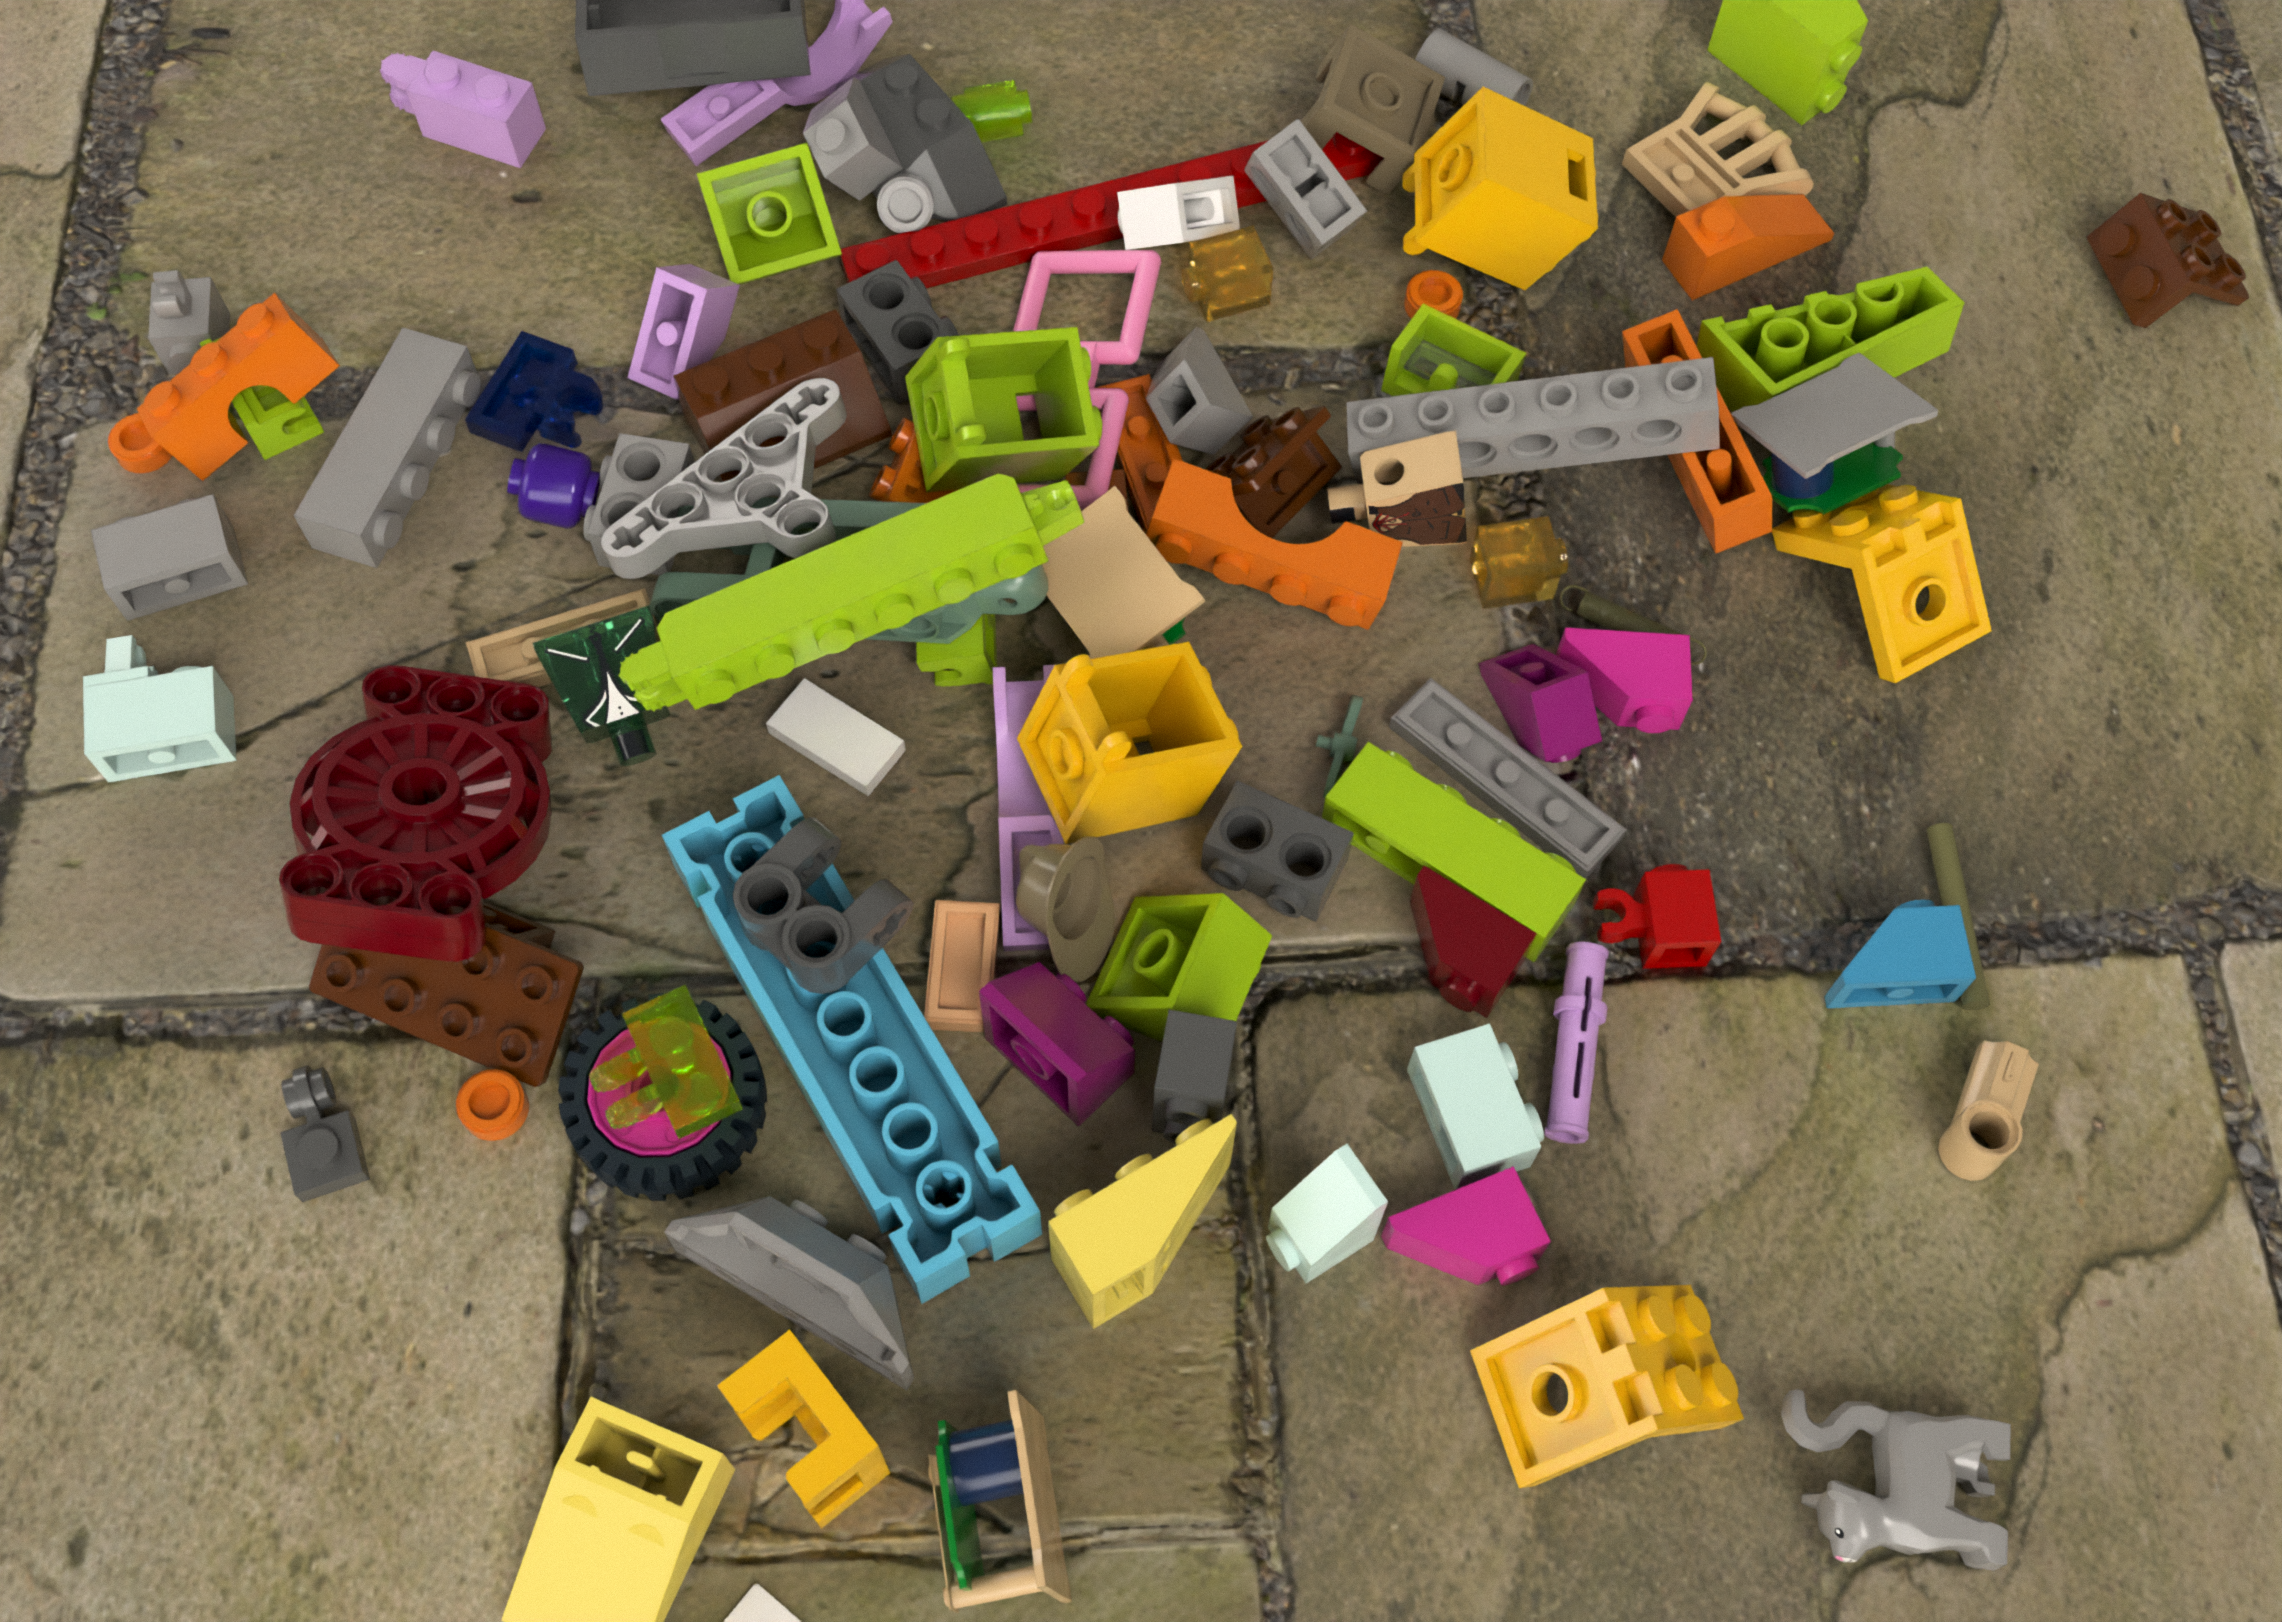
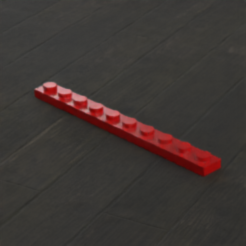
M1338 132L1334 134L1322 149L1345 181L1369 175L1383 159V157ZM1267 141L924 227L920 231L904 232L841 248V266L847 283L897 259L910 278L918 277L927 289L1031 262L1034 254L1040 251H1074L1124 238L1118 224L1119 201L1117 192L1233 176L1237 208L1265 202L1267 200L1244 169L1252 153Z

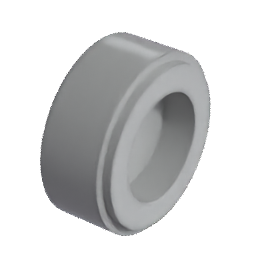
M897 174L885 181L880 188L877 198L878 214L882 222L892 231L897 233L920 231L928 224L932 217L934 208L933 195L929 186L921 178L912 174Z

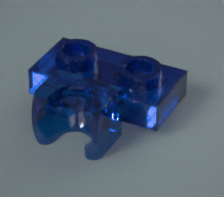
M521 331L465 418V422L471 434L520 452L524 451L536 430H539L540 436L570 448H577L582 444V439L575 432L573 413L600 414L603 409L601 391L591 377L573 371L578 364L574 349Z

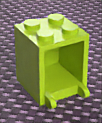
M1077 327L937 337L905 376L926 492L962 489L997 473L1013 477L1017 484L1059 480L1100 446L1102 419L1099 409L1095 405L1092 406L1088 386L1091 376V361L1087 349L1081 347ZM1034 395L1042 439L1024 440L1016 396Z

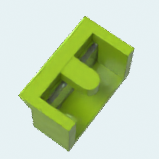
M1423 303L1391 346L1381 391L1390 396H1400L1518 381L1526 352Z

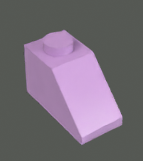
M692 264L656 267L627 378L678 400L679 395L673 375L710 361L725 340L740 285Z

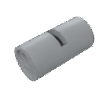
M1441 28L1434 30L1428 36L1415 59L1444 76L1445 80L1440 94L1453 101L1462 103V106L1483 86L1525 106L1533 88V80Z

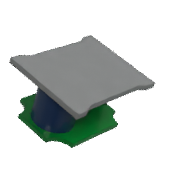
M1857 353L1846 358L1839 367L1758 405L1744 406L1732 412L1731 416L1737 425L1771 451V456L1762 460V465L1766 468L1763 479L1772 495V499L1787 512L1811 509L1824 515L1901 478V472L1898 470L1897 464L1903 460V455L1895 449V431L1909 424L1923 423L1938 416V409L1861 353Z

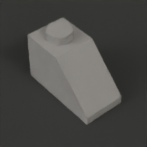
M855 77L811 109L803 135L824 178L860 201L903 169L860 81Z

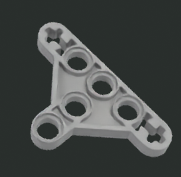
M814 378L796 385L613 523L604 532L601 539L603 552L613 572L625 579L644 577L658 569L679 552L768 542L787 556L795 559L833 543L836 533L829 510L820 499L811 494L816 446L836 432L845 423L847 417L839 386L834 381L826 378ZM777 436L786 437L777 445L759 447L762 442L769 438ZM740 471L738 476L731 480L720 483L713 482L717 476L725 472ZM768 496L779 497L770 506L759 509L751 507L761 498ZM694 506L689 513L681 517L667 518L671 511L679 507ZM807 522L819 523V526L809 533L802 535L790 534L800 524Z

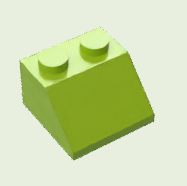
M808 143L697 173L700 188L730 281L742 285L842 256Z
M1224 893L1135 897L1086 1005L1103 1019L1107 1015L1111 1016L1124 1027L1163 1042L1169 1010L1237 1021L1253 980L1260 971L1262 959L1273 935Z

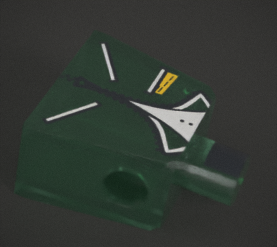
M649 605L532 643L540 662L585 742L594 743L610 737L620 766H631L653 758L657 753L647 725L670 716V708L667 706H663L662 710L656 709L655 712L652 709L647 711L633 696L635 690L632 691L618 676L621 668L620 662H624L625 657L631 656V653L637 654L638 650L659 642Z

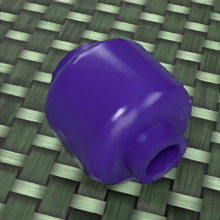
M539 443L531 448L526 460L514 459L509 475L507 493L518 496V510L523 518L571 529L581 521L582 517L585 518L588 507L595 505L600 485V472L592 471L591 459L582 452Z

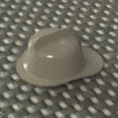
M1084 836L1071 846L1064 844L1027 845L1019 853L1020 882L1016 897L1018 913L1029 925L1048 938L1052 958L1059 974L1063 975L1065 973L1075 982H1083L1094 975L1105 960L1113 936L1115 922L1114 907L1106 873L1103 844L1095 836Z

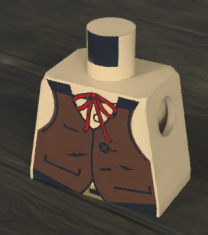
M1456 430L1365 451L1360 455L1363 483L1327 488L1332 524L1368 519L1369 530L1402 541V547L1467 543L1464 485Z

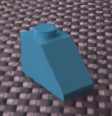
M1914 900L1896 907L1824 996L1826 1008L1955 1002L1976 979L1960 905L1935 906V903L1930 900Z

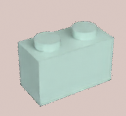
M1486 1024L1414 1047L1407 1071L1454 1189H1459L1513 1166L1516 1172L1531 1167L1541 1149L1540 1142L1544 1140L1542 1123L1535 1107L1531 1103L1523 1104L1514 1082L1518 1079V1069L1514 1055L1506 1042L1498 1044L1491 1025Z

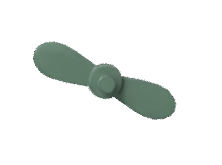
M1351 695L1341 733L1335 732L1334 738L1318 735L1316 747L1330 750L1329 757L1334 758L1326 782L1324 798L1342 776L1345 761L1352 762L1358 738L1351 735L1363 702V697Z

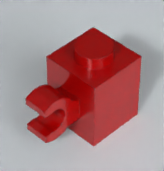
M1681 864L1662 865L1652 869L1650 872H1644L1633 896L1621 889L1607 888L1597 892L1592 902L1593 910L1610 909L1615 911L1621 919L1617 923H1602L1597 932L1598 941L1612 944L1629 938H1638L1642 969L1707 966L1721 943L1710 869L1688 870L1686 866Z

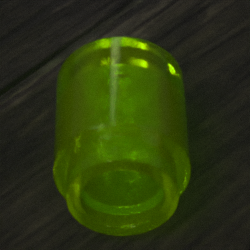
M1015 79L963 88L964 94L951 95V100L973 123L981 143L1024 136L1022 124L1033 123L1028 89L1016 90Z

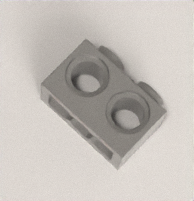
M1296 119L1255 150L1244 169L1311 260L1352 230L1367 212V209L1299 119Z
M619 433L613 455H606L601 465V492L597 505H590L584 519V538L586 541H590L599 566L611 568L601 546L604 532L613 523L694 463L690 444ZM678 508L671 511L667 518H676ZM675 555L650 574L662 575L666 572H671Z

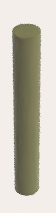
M1949 823L1934 824L1928 827L1926 831L1942 906L1960 905L1976 979L1961 995L1962 1006L1965 1010L1983 1009L1990 1005L1953 826Z

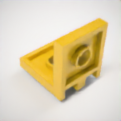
M1886 484L1824 515L1811 509L1795 510L1792 514L1793 518L1772 528L1777 551L1852 569L1880 679L1897 683L1992 631L1961 498L1916 490V487L1913 485L1895 486ZM1927 586L1930 595L1929 602L1925 610L1918 615L1915 608L1916 599L1919 592Z
M1691 1285L1604 1287L1470 1350L1519 1488L1539 1485L1647 1438L1722 1429L1744 1419L1737 1402L1738 1386L1729 1368L1721 1362L1710 1334L1711 1319L1703 1302L1694 1294ZM1555 1373L1564 1380L1568 1389V1402L1561 1413L1551 1406L1547 1397L1548 1381Z

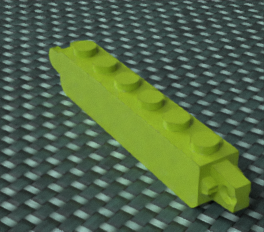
M997 473L665 613L657 626L661 641L638 650L637 654L631 653V656L625 657V661L620 662L621 668L618 676L632 691L635 690L633 696L647 711L650 709L653 712L656 709L662 710L663 706L670 707L688 699L695 710L709 704L721 703L739 691L768 679L783 677L794 668L827 654L842 652L858 641L887 629L902 627L915 617L946 604L961 602L972 593L1006 579L1021 577L1032 568L1049 562L1043 546L1085 523L1079 503L1067 480L1020 493L1013 477Z

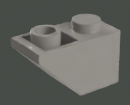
M1195 327L1158 365L1146 395V400L1170 443L1213 455L1253 418L1204 329Z

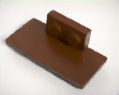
M483 901L486 943L481 951L472 958L459 962H446L322 944L309 989L317 995L488 1068L506 1071L516 1077L517 1080L533 1087H538L545 1084L548 1079L584 966L582 962L550 949L555 930Z

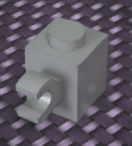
M178 270L154 272L153 279L155 282H151L148 340L169 374H177L190 364L194 354L201 348L199 342L208 338L214 341L229 331L230 312L211 277L184 279Z

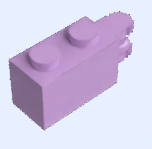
M432 51L427 60L411 55L405 56L404 53L399 54L398 52L397 54L391 53L390 56L381 60L380 72L385 82L391 85L389 96L392 103H394L395 107H399L400 110L405 109V112L416 116L424 137L521 168L546 130L532 82L436 51Z

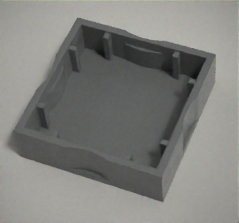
M576 0L575 39L588 96L811 75L804 0Z

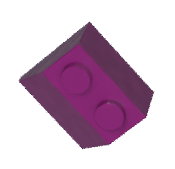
M1038 962L989 981L979 990L985 1039L1078 1127L1135 1073V1049L1132 1047L1135 1043L1130 1033L1113 1017L1107 1015L1102 1020L1085 1004L1087 998L1082 989L1065 973L1063 975L1058 973L1054 976L1046 967Z

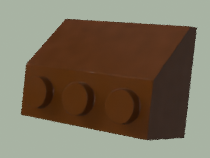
M836 309L673 375L684 417L704 454L708 453L796 385L814 378H826L834 381L839 386L847 412L845 423L816 446L814 469L892 436L890 425L862 353ZM777 436L769 438L762 442L759 447L777 445L786 437ZM740 471L725 472L717 476L719 482L728 481L738 476Z

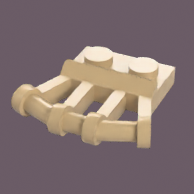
M1705 82L1679 119L1627 148L1622 165L1675 217L1724 196L1804 194L1806 196L1811 192L1814 185L1809 172L1799 167L1790 148L1792 140L1782 130L1774 131L1765 123L1766 115L1756 105L1746 107L1719 94L1720 88L1709 82ZM1707 114L1724 121L1700 136L1693 131L1700 120L1706 117ZM1739 138L1741 140L1749 139L1754 143L1727 160H1724L1716 153ZM1764 163L1767 165L1773 164L1776 173L1745 179L1742 177Z

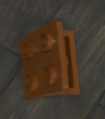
M1323 405L1302 411L1300 407H1295L1275 419H1271L1269 415L1262 416L1241 433L1240 438L1243 440V443L1232 454L1228 452L1221 455L1210 463L1205 470L1230 478L1235 502L1244 518L1259 532L1273 538L1342 468L1341 464L1316 432L1332 415Z

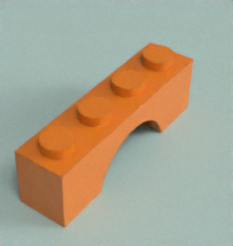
M1173 458L1146 536L1157 550L1170 563H1186L1213 573L1219 580L1233 585L1243 584L1271 594L1280 603L1291 606L1301 605L1328 615L1331 620L1340 625L1358 626L1369 630L1385 603L1403 544L1402 541L1347 521L1330 536L1313 543L1291 544L1272 539L1259 532L1244 518L1235 502L1230 478Z

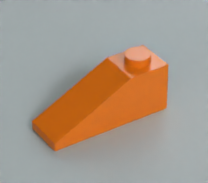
M1804 194L1724 196L1676 216L1662 261L1693 301L1832 240L1834 232Z

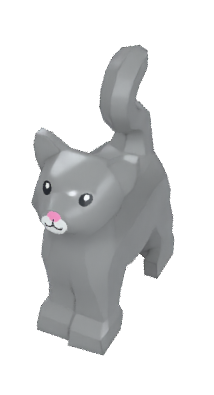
M1795 1389L1786 1394L1782 1400L1781 1416L1787 1433L1802 1447L1818 1453L1841 1448L1857 1430H1864L1871 1434L1876 1479L1875 1496L1851 1484L1833 1480L1828 1482L1827 1491L1806 1493L1801 1498L1802 1504L1817 1509L1819 1530L1830 1540L1835 1559L1841 1562H1858L1866 1551L1882 1546L1908 1555L1954 1550L1960 1553L1965 1565L1976 1569L1995 1571L2007 1565L2008 1530L1995 1523L1965 1514L1955 1508L1954 1497L1956 1482L1961 1484L1968 1496H1995V1484L1990 1482L1988 1467L1980 1462V1456L1984 1452L1987 1460L2007 1461L2010 1459L2011 1424L1970 1415L1934 1417L1911 1411H1886L1868 1401H1845L1831 1412L1824 1422L1816 1423L1808 1416L1804 1391Z

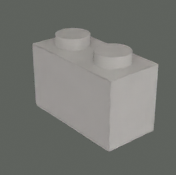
M214 494L197 499H186L167 508L136 517H125L113 524L91 530L104 590L127 621L248 585L234 527Z

